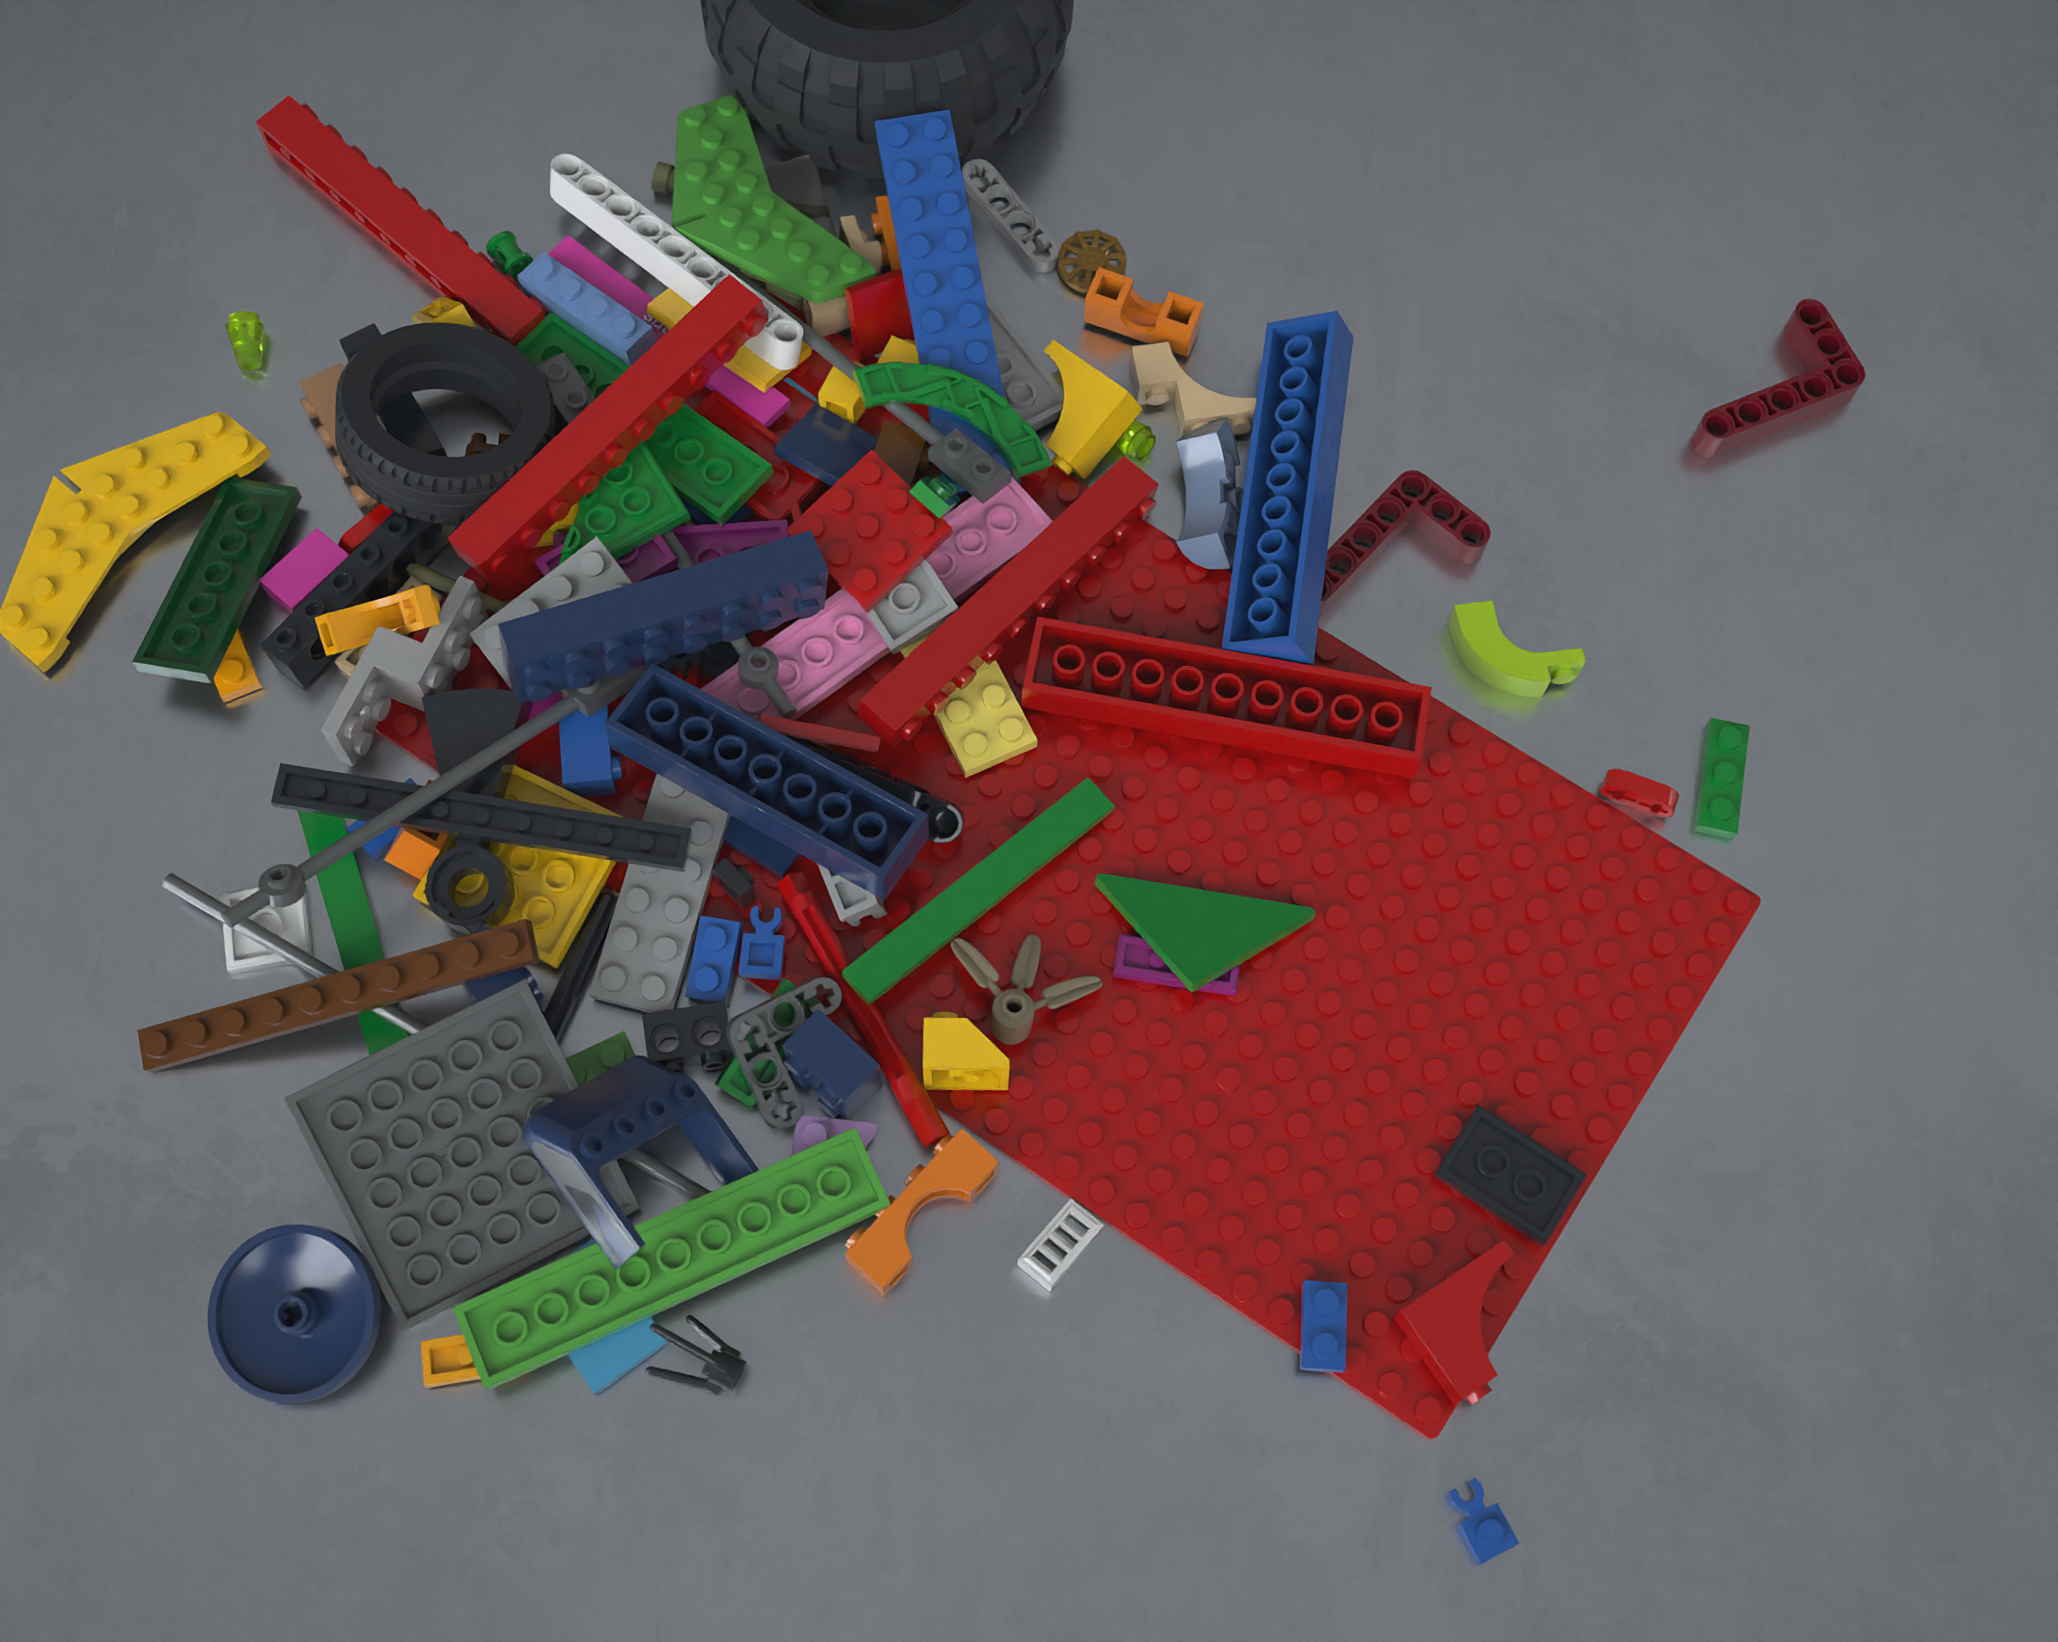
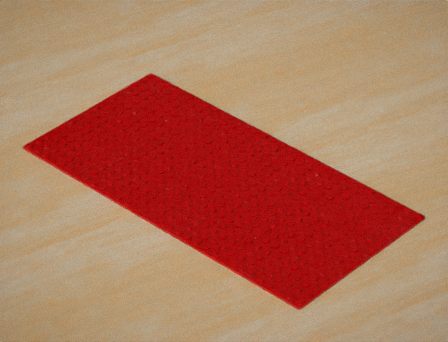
M764 289L767 293H769L772 297L779 301L783 306H785L788 310H790L793 314H795L798 318H800L803 322L806 323L802 311H800L799 309L795 308L794 306L785 302L781 298ZM838 333L822 336L852 361L868 366L877 364L879 360L876 356L860 360L855 356L853 342ZM812 349V353L807 359L772 386L790 399V407L768 428L780 438H783L815 404L819 405V403L784 381L789 377L819 400L818 393L833 365L814 349ZM703 386L700 389H696L683 403L694 410L712 391ZM905 403L930 423L927 405ZM883 405L866 409L856 423V426L879 438L884 421L903 426L907 425ZM931 463L929 471L922 470L920 479L933 473L936 476H940L939 468ZM1053 464L1049 468L1021 477L1019 483L1052 521L1089 488V486L1071 475H1066ZM825 484L805 505L808 507L812 506L832 486ZM970 493L958 495L962 499L955 508L973 495ZM756 515L748 522L763 520ZM1138 517L1131 524V530L1121 542L1116 543L1113 541L1106 547L1105 555L1095 566L1091 567L1088 564L1081 571V577L1070 590L1062 589L1055 596L1056 599L1046 613L1043 615L1036 613L1029 620L1030 624L1026 631L1018 639L1014 640L1011 637L1002 645L1003 650L996 661L1021 707L1022 688L1037 616L1221 649L1232 574L1225 569H1207L1194 564L1182 553L1176 543L1177 540ZM792 519L788 522L789 526L792 524ZM553 545L527 549L514 561L513 566L507 573L498 576L491 584L472 567L462 577L474 581L477 590L503 602L505 600H513L544 577L537 567L535 560L553 550ZM829 575L825 600L842 589ZM980 586L974 592H972L967 597L956 604L958 608H960L969 598H971L982 586ZM448 593L439 603L440 610L449 595ZM487 612L488 619L494 614ZM797 617L784 621L766 634L759 629L752 631L748 640L753 647H761L800 618ZM1318 627L1314 664L1311 666L1410 683ZM430 628L416 631L410 638L423 643ZM474 641L470 648L469 662L463 671L457 672L452 682V691L464 689H502L511 691L504 679ZM890 651L882 657L886 661L879 659L795 721L878 736L858 718L860 699L905 659L902 652L900 651L893 655ZM691 669L688 670L689 679L686 680L682 677L681 672L675 673V676L698 689L713 681V679L692 673ZM629 692L607 705L610 715ZM1433 696L1430 697L1422 760L1414 778L1023 707L1021 709L1038 740L1037 747L966 778L932 713L922 721L921 729L911 740L906 741L903 739L892 748L881 738L879 750H876V752L809 740L922 787L931 794L953 802L960 807L965 818L964 829L954 840L945 843L933 842L931 840L926 841L885 901L883 900L888 914L879 919L874 918L872 915L864 916L860 919V926H851L847 921H840L818 864L802 854L788 873L803 872L852 963L1086 778H1089L1115 805L1112 813L954 938H962L969 942L991 963L999 974V979L995 983L1002 992L1010 989L1016 990L1017 986L1012 984L1011 975L1020 948L1026 937L1031 934L1037 935L1041 939L1040 958L1032 987L1024 988L1023 991L1030 996L1033 1002L1043 999L1042 991L1045 988L1082 976L1099 977L1103 982L1100 989L1055 1009H1051L1046 1005L1035 1010L1029 1036L1020 1043L1005 1044L993 1035L990 1028L992 1007L996 996L989 987L982 988L977 984L955 955L950 941L877 999L875 1004L923 1086L924 1018H933V1014L939 1012L956 1013L958 1018H967L1009 1059L1008 1090H926L936 1109L1299 1353L1303 1281L1347 1283L1345 1371L1343 1373H1329L1427 1439L1438 1437L1457 1405L1453 1404L1393 1317L1411 1302L1505 1239L1515 1254L1492 1277L1484 1295L1481 1308V1333L1488 1355L1761 904L1760 897L1754 892ZM391 699V707L387 717L383 721H379L374 730L439 773L425 712ZM558 721L520 745L514 765L564 788L562 784ZM614 750V755L621 756L623 779L616 780L617 794L582 798L624 818L643 820L649 800L648 791L653 786L657 773ZM722 844L717 864L724 858L734 868L740 864L755 881L752 886L756 900L743 910L716 883L715 876L713 875L701 915L744 923L735 973L739 975L743 933L755 934L750 919L753 906H759V920L765 923L770 922L774 918L775 908L781 909L782 926L774 933V935L785 936L781 980L787 979L797 986L814 977L830 978L802 926L794 917L777 886L782 879L725 844ZM616 862L604 883L606 887L618 895L620 894L629 863ZM1100 873L1312 907L1316 912L1314 920L1240 964L1235 996L1199 990L1191 993L1186 988L1113 977L1119 934L1141 936L1097 888L1095 878ZM696 931V935H695V938H694V941H693V945H694V946H695L697 931ZM742 977L770 997L781 982V980ZM817 985L815 987L817 994L813 997L825 1006L827 1004L826 997L831 994L830 989H822ZM841 998L838 1008L827 1015V1017L878 1063ZM1477 1105H1480L1587 1174L1543 1247L1433 1177Z

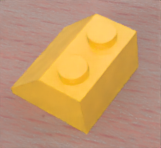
M939 1012L933 1014V1018H924L923 1077L926 1090H1008L1009 1059L967 1018H958V1015L952 1012Z

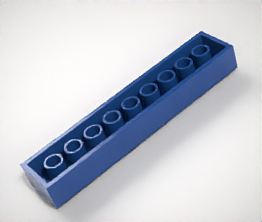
M1338 311L1267 323L1222 650L1306 665L1314 664L1354 339Z

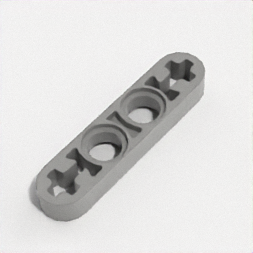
M974 159L966 163L962 170L965 192L1029 268L1038 273L1052 271L1058 263L1059 245L992 164L983 159ZM976 175L979 178L985 176V185L979 178L972 180V176ZM996 197H1002L1007 199L1010 204L1006 208L997 209L990 205V201ZM1023 222L1028 224L1031 230L1026 234H1017L1012 231L1011 226L1015 223ZM1036 247L1041 253L1049 252V257H1045L1042 254L1036 256Z

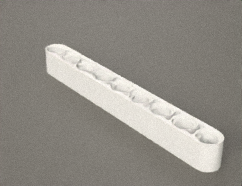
M560 154L552 159L550 165V195L554 201L694 307L729 274L762 300L768 317V322L757 336L751 337L744 346L776 369L789 370L796 367L800 359L803 338L802 326L581 158L572 154Z

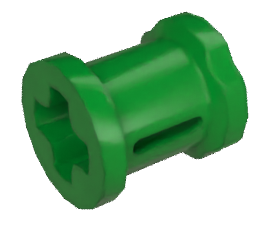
M502 231L493 236L486 245L487 254L490 258L499 262L503 268V275L506 273L515 281L519 280L518 275L534 261L530 254L520 249L517 245L516 236L510 231Z

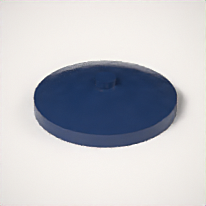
M293 1224L273 1227L254 1235L240 1245L230 1255L218 1273L208 1305L207 1321L210 1342L214 1354L225 1373L235 1384L249 1394L276 1403L312 1401L329 1395L344 1386L365 1364L379 1332L381 1298L378 1283L370 1264L359 1249L345 1237L327 1228L314 1225Z

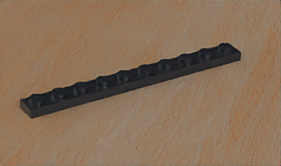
M280 763L271 803L274 807L368 822L424 786ZM449 790L394 825L685 872L692 838L691 828Z

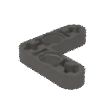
M811 978L736 1015L727 1025V1041L761 1114L768 1123L775 1127H792L799 1121L803 1107L774 1042L797 1031L818 1009L827 1016L838 1008L842 998L841 989L830 978ZM817 985L822 989H830L831 994L826 997L827 1004L823 1006L821 1003L814 1002L805 1006L806 1010L810 1012L805 1017L804 1008L795 996L800 993L801 1000H807L817 994L815 989ZM783 1002L791 1004L795 1011L793 1021L787 1026H779L773 1018L775 1007ZM743 1022L747 1026L756 1027V1031L751 1034L755 1046L761 1048L765 1044L767 1049L766 1051L752 1054L747 1060L744 1057V1053L752 1052L749 1043L745 1040H737L736 1036L742 1031L740 1024ZM769 1059L774 1064L775 1074L770 1081L760 1083L754 1077V1066L759 1060ZM783 1083L784 1088L776 1089L782 1101L791 1102L792 1106L786 1110L787 1118L783 1119L779 1115L772 1114V1111L777 1108V1103L773 1095L769 1093L763 1097L762 1091L774 1089Z

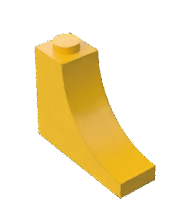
M1052 340L1044 352L1061 373L1064 384V403L1057 426L1045 443V446L1054 455L1051 462L1068 476L1073 471L1085 480L1143 409L1129 391L1055 340Z

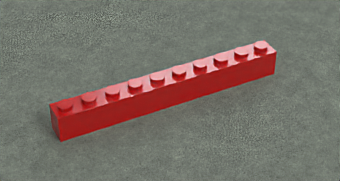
M288 95L256 121L263 140L268 147L440 294L462 303L472 321L481 329L516 346L545 318L546 309L536 297L531 295L528 298L520 291L519 285L510 275L505 273L502 276L495 270L493 263L484 253L478 252L476 254L469 248L467 241L458 231L453 230L450 232L444 227L442 220L433 210H424L418 205L417 199L407 188H398L393 183L390 175L382 167L377 166L375 168L368 162L365 154L356 145L350 147L346 144L335 127L331 124L325 126L320 122L318 116L306 103L300 105Z
M730 274L724 278L448 537L457 554L490 584L498 576L507 573L520 555L527 549L534 547L541 540L542 535L555 522L561 521L568 515L571 507L580 500L583 494L587 495L594 491L599 481L603 478L602 476L607 474L612 468L620 466L631 450L640 442L650 438L655 428L668 415L676 413L687 397L696 389L702 388L709 381L710 376L723 363L731 361L742 345L763 330L768 322V317L762 300Z
M1123 456L860 699L858 718L892 748L903 739L906 741L911 740L919 732L923 725L922 721L930 713L935 716L944 709L950 700V694L957 688L965 689L973 681L977 674L976 670L984 662L988 665L994 662L1003 650L1002 645L1011 637L1014 640L1018 639L1026 631L1030 624L1029 620L1036 613L1040 615L1046 613L1056 599L1055 596L1062 589L1070 590L1081 577V571L1088 564L1091 567L1095 566L1105 555L1107 546L1113 541L1116 543L1121 542L1131 530V524L1138 517L1143 520L1152 512L1157 504L1154 498L1159 484L1127 457Z

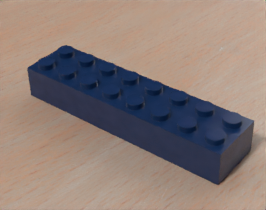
M810 530L499 623L503 663L518 702L522 703L528 700L532 702L541 701L557 691L567 688L573 690L587 686L593 680L606 676L619 677L632 668L645 664L651 665L652 663L658 665L666 661L668 657L684 652L688 654L697 653L707 645L720 641L732 642L740 639L744 634L758 629L771 630L781 625L782 622L797 617L801 619L810 618L825 607L829 570Z
M653 663L605 722L612 749L884 901L929 839L928 814Z

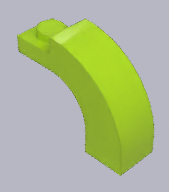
M1493 600L1454 605L1448 620L1453 645L1466 667L1484 683L1511 695L1542 697L1550 681L1554 684L1571 682L1578 677L1586 662L1583 648L1531 652L1517 647L1501 631Z

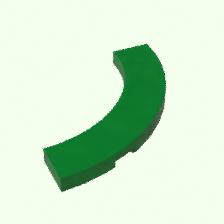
M903 362L872 364L854 369L852 372L866 409L893 403H913L939 408L954 414L974 426L992 442L1008 464L1014 479L1041 471L1052 465L1043 443L1031 425L1022 419L1004 397L968 375L934 364L922 365Z

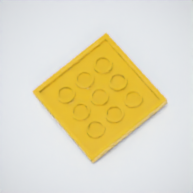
M514 765L504 799L622 817ZM454 835L447 836L441 851L422 877L412 895L416 900L428 906L429 903L425 895V883L427 882L428 872L441 855L457 847ZM491 841L488 851L494 854L507 867L513 877V887L515 888V898L512 907L509 908L510 911L493 928L523 919L532 921L539 960L558 969L617 861ZM472 874L460 880L454 894L457 905L468 908L480 903L487 895V878L484 875Z

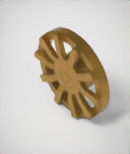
M1095 229V231H1078L1061 244L1057 263L1058 270L1062 279L1070 287L1087 293L1091 286L1090 281L1095 277L1098 267L1124 275L1126 253L1118 242L1119 239L1101 232L1099 229ZM1093 239L1092 246L1088 247L1086 240ZM1099 241H1103L1106 243L1101 247V249L1098 248ZM1079 242L1082 246V250H1079L1078 248L1072 245ZM1111 247L1117 252L1105 254ZM1069 251L1078 256V258H1064V256ZM1120 259V267L1107 263L1110 260ZM1077 264V267L1070 273L1064 267V265ZM1080 273L1085 277V282H1079L1074 277Z

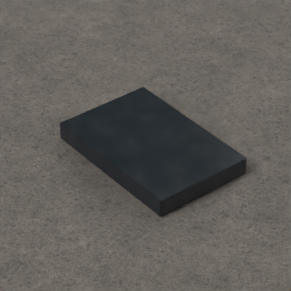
M1477 1105L1433 1177L1541 1247L1548 1241L1587 1176L1583 1171L1480 1105Z

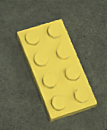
M936 629L901 650L904 658ZM996 660L989 665L984 662L976 670L977 674L973 681L965 689L957 688L950 694V700L940 713L934 716L965 778L1037 747L1038 740Z

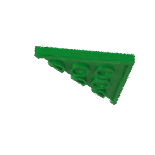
M644 441L640 442L627 454L625 461L620 466L612 468L607 474L602 476L603 478L599 481L594 491L590 494L582 495L578 503L579 510L573 525H570L561 550L562 557L559 565L596 537L603 542L612 556L617 559L634 550L635 547H639L653 540L654 537L662 535L691 519L686 507Z
M1100 873L1095 878L1097 888L1191 993L1314 920L1316 912L1312 907Z

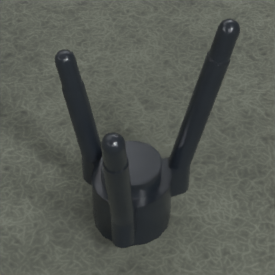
M688 1315L686 1321L719 1351L714 1349L710 1354L656 1323L650 1325L652 1332L704 1361L705 1365L702 1373L708 1376V1379L653 1366L646 1368L647 1374L703 1388L717 1396L721 1389L729 1393L733 1391L747 1364V1361L739 1358L740 1351L727 1345L693 1315Z

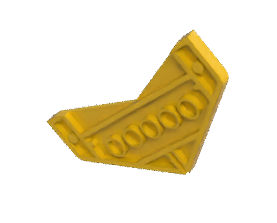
M216 412L60 469L62 474L81 491L76 495L53 475L0 609V634L46 673L66 650L70 643L66 638L116 559L159 519L231 476L237 474L242 478L257 469L272 455L270 450L225 413Z

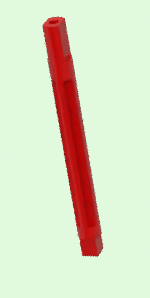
M803 872L788 873L777 884L794 917L802 926L830 978L840 987L845 1005L887 1077L894 1095L924 1148L934 1146L950 1133L917 1073L913 1071L875 1002L868 1006L842 977V971L852 964V961L824 914L821 904Z

